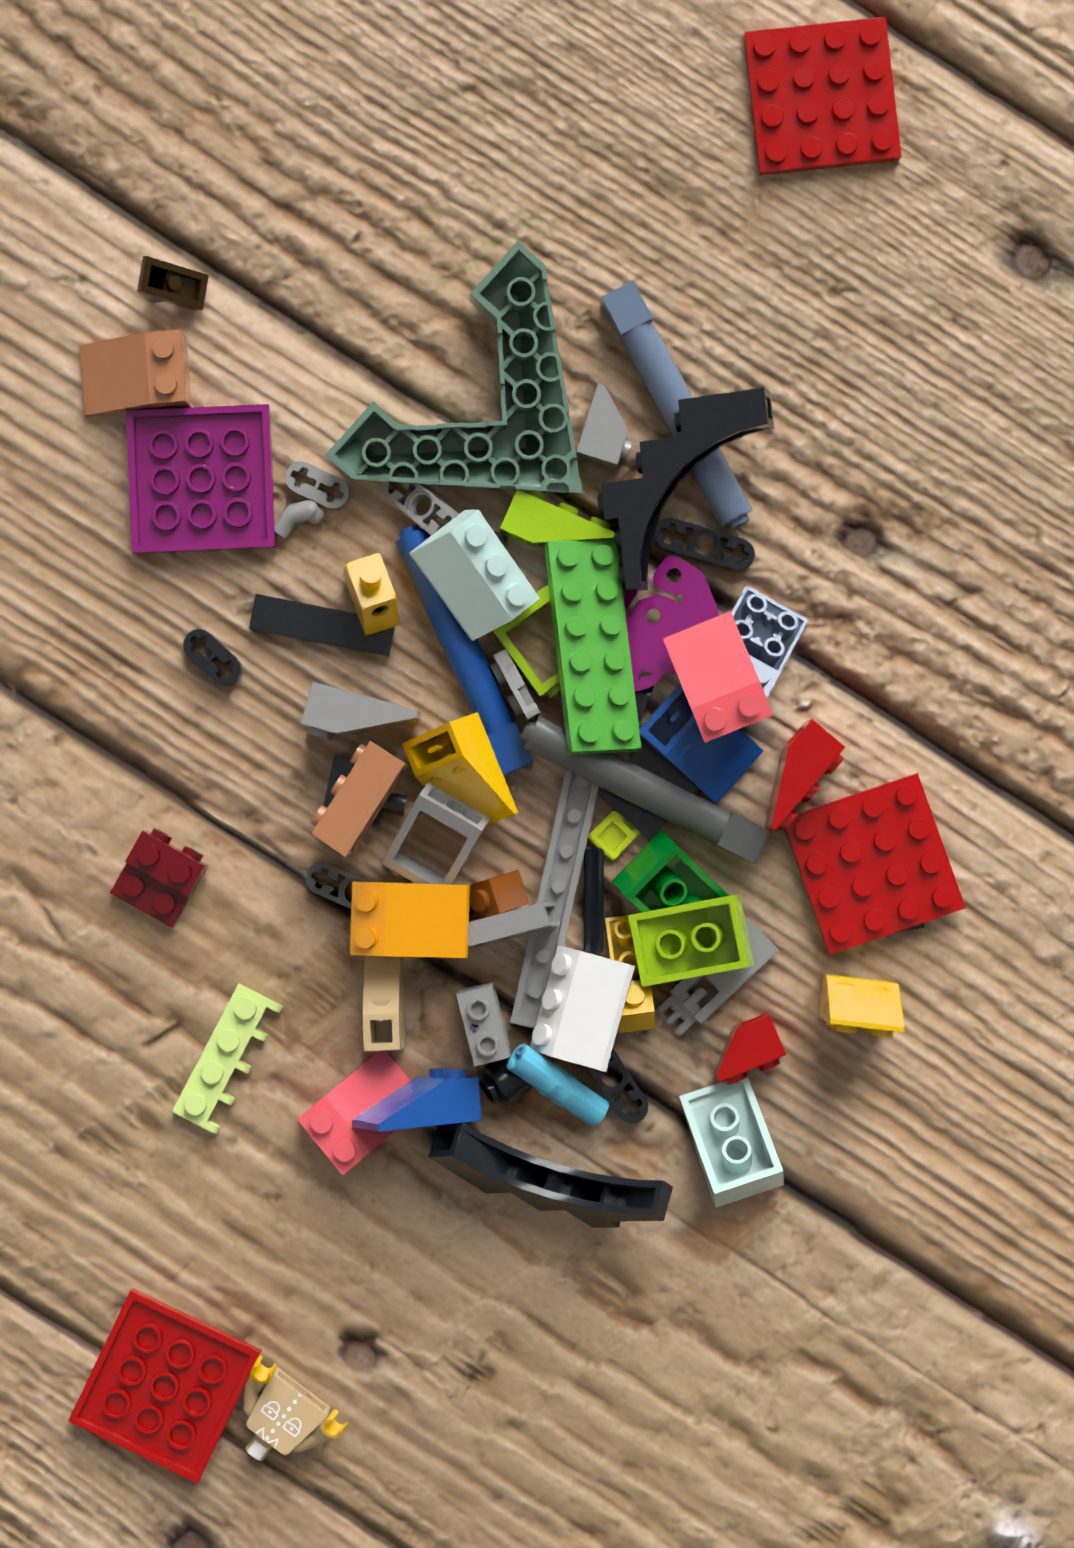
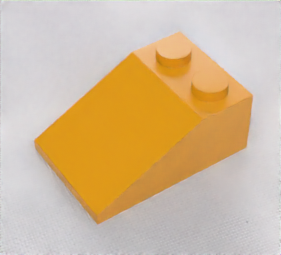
M352 882L350 955L468 958L470 885Z

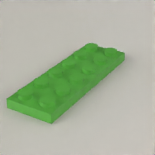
M616 540L547 541L544 545L568 755L637 752L642 747L623 591L618 572L619 558Z

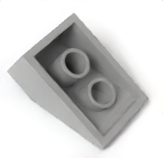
M312 682L301 724L309 727L307 734L332 741L333 734L346 736L420 721L421 713L415 709Z

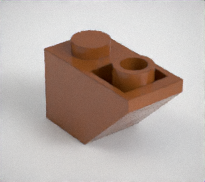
M519 869L470 884L469 922L501 914L529 904Z

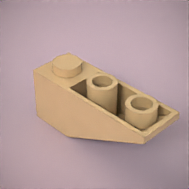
M365 956L362 1014L364 1051L401 1050L406 1047L402 957Z

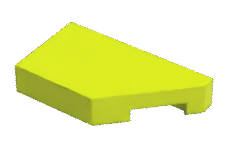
M612 811L588 835V839L598 848L603 849L604 854L613 862L640 832L629 824L617 811Z

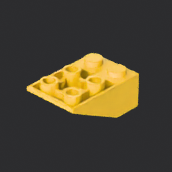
M478 712L450 721L402 743L414 775L424 787L427 783H430L489 817L490 820L486 826L518 813Z
M822 973L818 1016L826 1021L827 1026H830V1028L837 1032L856 1034L857 1027H861L862 1030H866L872 1036L893 1038L894 1032L904 1033V1020L899 985L897 983Z

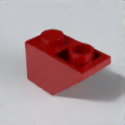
M766 1012L733 1026L714 1072L719 1082L726 1080L727 1085L747 1078L746 1071L758 1066L761 1071H765L781 1063L779 1058L785 1056L786 1053L770 1014Z

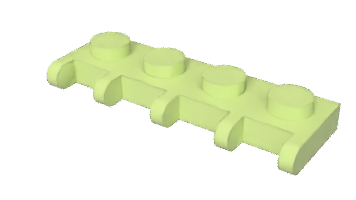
M239 983L172 1112L217 1134L220 1126L209 1121L218 1101L220 1100L229 1105L233 1104L235 1098L224 1092L233 1072L237 1068L249 1074L252 1066L240 1059L252 1036L261 1041H266L268 1034L257 1029V1026L267 1007L274 1012L280 1013L283 1006Z

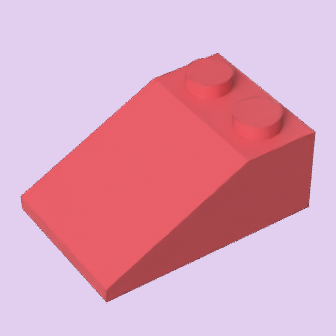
M731 611L663 638L705 743L773 716Z
M387 1050L378 1051L304 1111L297 1120L343 1176L396 1131L378 1132L352 1127V1119L411 1081V1079Z

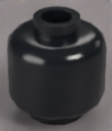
M509 1058L490 1062L482 1068V1078L479 1080V1084L484 1094L493 1104L499 1102L504 1106L511 1105L532 1089V1085L507 1069Z

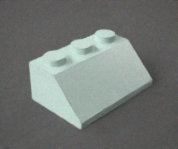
M464 510L409 553L472 641L512 621L540 599L479 510Z

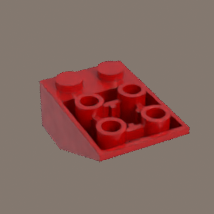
M813 719L804 722L781 749L764 827L769 831H776L777 828L785 830L798 814L793 810L800 801L803 803L805 801L808 802L819 790L821 785L817 781L823 773L831 775L844 760L840 753L844 750L845 746Z

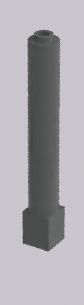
M537 716L534 721L528 719L519 735V739L524 741L523 749L691 832L746 862L756 864L771 831L733 812H729L614 753L568 755L565 729L540 716Z

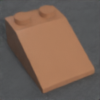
M180 329L143 332L79 345L84 413L86 417L126 414V410L192 407L187 340Z

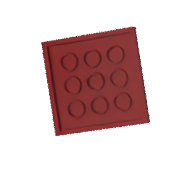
M886 17L748 31L744 33L759 176L900 161L902 155Z
M918 773L798 813L785 829L828 955L966 909Z
M132 1288L68 1422L198 1484L262 1349Z

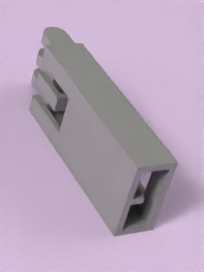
M543 902L469 922L468 950L560 926L555 903Z
M745 917L754 965L704 975L715 988L699 1004L697 1002L707 992L701 986L691 996L687 992L704 976L679 980L669 989L671 994L654 1010L658 1016L665 1013L669 1007L673 1010L664 1020L668 1026L672 1025L679 1017L683 1020L674 1030L678 1037L696 1021L700 1024L703 1023L779 951L748 917Z

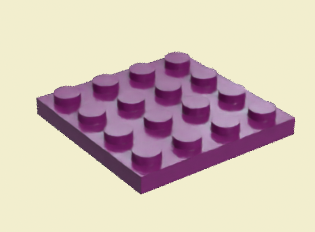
M269 404L126 410L131 546L133 554L276 548L271 413Z

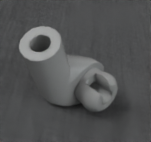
M309 499L292 503L286 507L276 522L275 533L287 540L297 523L308 521L314 525L318 524L324 516V511L320 506H317L316 502Z

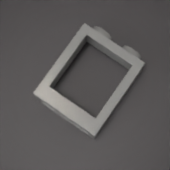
M427 783L418 795L381 864L388 867L395 876L407 878L414 883L453 884L490 818L434 785ZM421 811L467 837L464 846L446 877L400 851Z
M494 981L459 989L456 996L474 1067L510 1058L511 1047Z

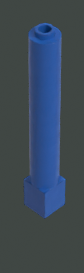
M418 524L398 533L400 539L395 541V545L472 714L478 712L503 776L534 763L529 751L522 748L524 741L519 739V728L478 639L473 641L469 639L409 554L431 535L424 529H419Z

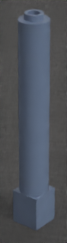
M632 280L602 296L601 306L620 342L624 343L673 437L682 436L681 432L676 430L674 412L679 410L678 400L693 397L660 337L647 305ZM719 448L693 468L692 473L720 526L729 525L732 530L748 522L750 519L747 514L753 509Z

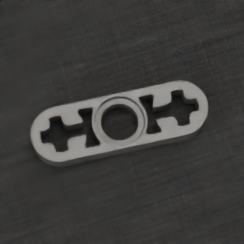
M381 482V490L384 496L431 536L443 527L441 523L435 521L438 517L450 522L459 515L457 511L424 484L401 483L402 486L411 491L407 496L397 491L398 488L394 485L395 482ZM428 497L431 502L430 509L425 515L419 516L416 511V505L421 498Z

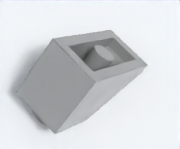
M598 383L576 455L577 458L617 470L619 461H627L632 442L626 440L628 429L605 385Z

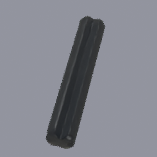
M586 848L584 852V951L590 954H599L604 951V851L601 848Z

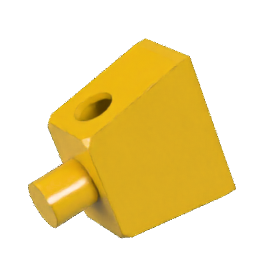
M380 553L345 564L343 577L365 636L399 626L397 598ZM382 606L385 608L380 613H372L378 607Z

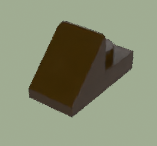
M143 256L137 292L150 303L168 302L199 311L203 310L209 275L149 256Z

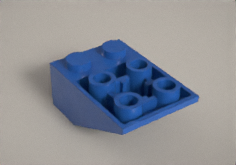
M681 683L639 729L640 737L715 804L722 799L763 752L742 729L705 743Z

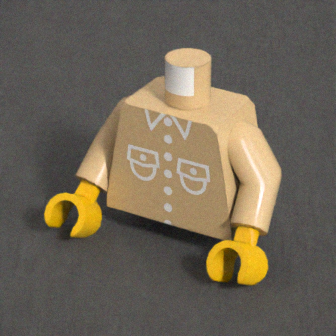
M263 1356L257 1358L245 1385L243 1406L245 1414L249 1417L245 1425L255 1433L254 1437L245 1447L252 1457L263 1461L272 1448H275L285 1456L292 1450L301 1453L322 1445L330 1438L336 1439L340 1437L348 1427L349 1422L347 1421L345 1424L336 1422L334 1418L339 1413L338 1410H333L328 1416L330 1406L277 1367L276 1363H274L272 1368H266L261 1364Z

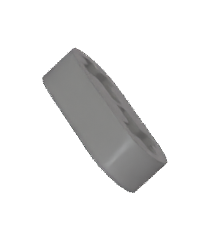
M302 461L295 462L286 470V484L296 495L312 500L318 505L333 511L341 510L349 503L350 489L341 478ZM303 470H307V476L310 480L316 482L315 486L312 487L303 483L300 488L296 487L297 482L293 478L294 473L301 474ZM323 485L333 489L335 485H339V491L343 498L341 500L335 498L330 503L328 502V495L321 491L320 488Z

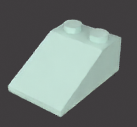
M748 1076L730 1085H727V1082L724 1081L679 1096L700 1165L716 1208L784 1185L783 1169Z

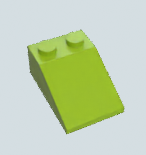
M740 894L628 915L642 987L754 965Z

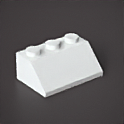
M558 945L552 961L546 990L542 997L537 1023L533 1030L530 1048L547 1056L606 1072L635 966Z

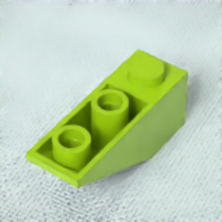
M517 490L500 526V533L532 547L544 546L547 541L610 540L615 538V532L610 530L612 525L596 517H592L588 521L577 516L578 509L559 502L558 507L545 501L546 495L539 491L526 490L523 492Z

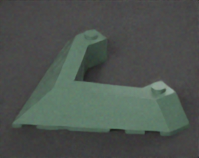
M517 241L470 293L469 299L470 303L496 325L501 421L441 423L418 426L399 425L373 401L325 454L352 480L583 494L545 264L521 242Z

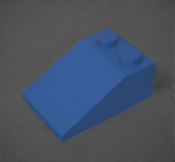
M450 1067L429 1069V1075L415 1077L353 1118L352 1127L381 1132L481 1121L479 1077L465 1075V1069H451Z

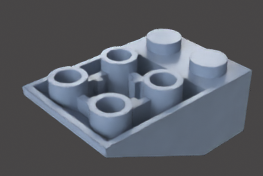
M746 585L731 614L766 698H768L808 619Z

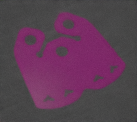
M669 556L663 560L653 575V583L663 591L676 596L682 595L683 602L677 604L675 600L657 594L639 600L627 616L626 624L635 692L653 687L666 673L677 675L663 638L720 615L702 572L676 556ZM673 568L680 570V580L676 583H669L666 579L667 572ZM622 584V588L625 591L623 599L626 611L637 595V592L626 590L625 584ZM650 609H657L661 614L660 620L653 624L648 623L645 617L646 613ZM641 670L651 672V675L643 676L642 679L638 680Z

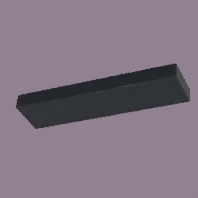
M261 594L255 595L249 625L250 630L390 657L395 627L365 636L357 613Z

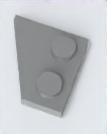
M504 649L493 655L496 663L490 665L499 684L507 682L512 692V695L508 696L507 699L516 716L523 713L525 718L529 719L540 713L507 650Z

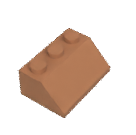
M371 741L367 746L359 745L350 760V763L354 765L347 777L341 775L330 791L335 796L328 808L322 805L311 821V824L315 826L311 834L344 857L352 856L409 766Z

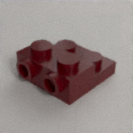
M153 828L151 833L142 830L125 860L126 864L110 894L167 926L174 928L209 865L201 861L204 855L186 845L181 850L170 844L172 837L156 828Z

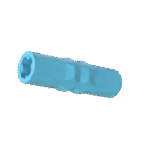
M525 1043L519 1045L511 1054L507 1062V1069L535 1087L541 1095L550 1098L554 1104L565 1108L591 1127L596 1126L602 1121L608 1111L609 1102L583 1085L574 1075L567 1073L561 1066L550 1062Z

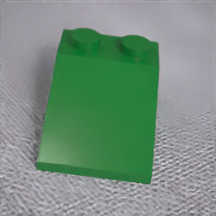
M662 830L612 880L623 895L641 912L729 896Z

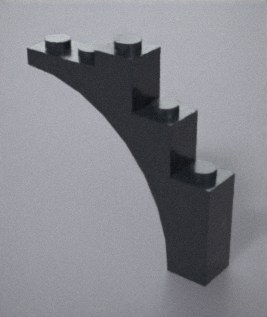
M763 387L678 400L679 410H675L674 420L676 430L681 432L682 436L639 442L640 452H636V466L638 473H643V478L601 484L602 493H599L597 497L599 512L601 515H604L605 520L613 523L619 522V527L615 528V540L618 549L622 548L623 563H619L618 572L620 582L625 584L626 590L633 592L648 590V559L653 533L663 508L678 484L698 463L720 447L746 435L774 429L771 392Z
M464 1122L438 1125L428 1158L484 1193H512L539 1211L565 1210L592 1228H619L620 1222L664 1221L673 1186L661 1180H637L607 1176L544 1160L507 1146L484 1135Z

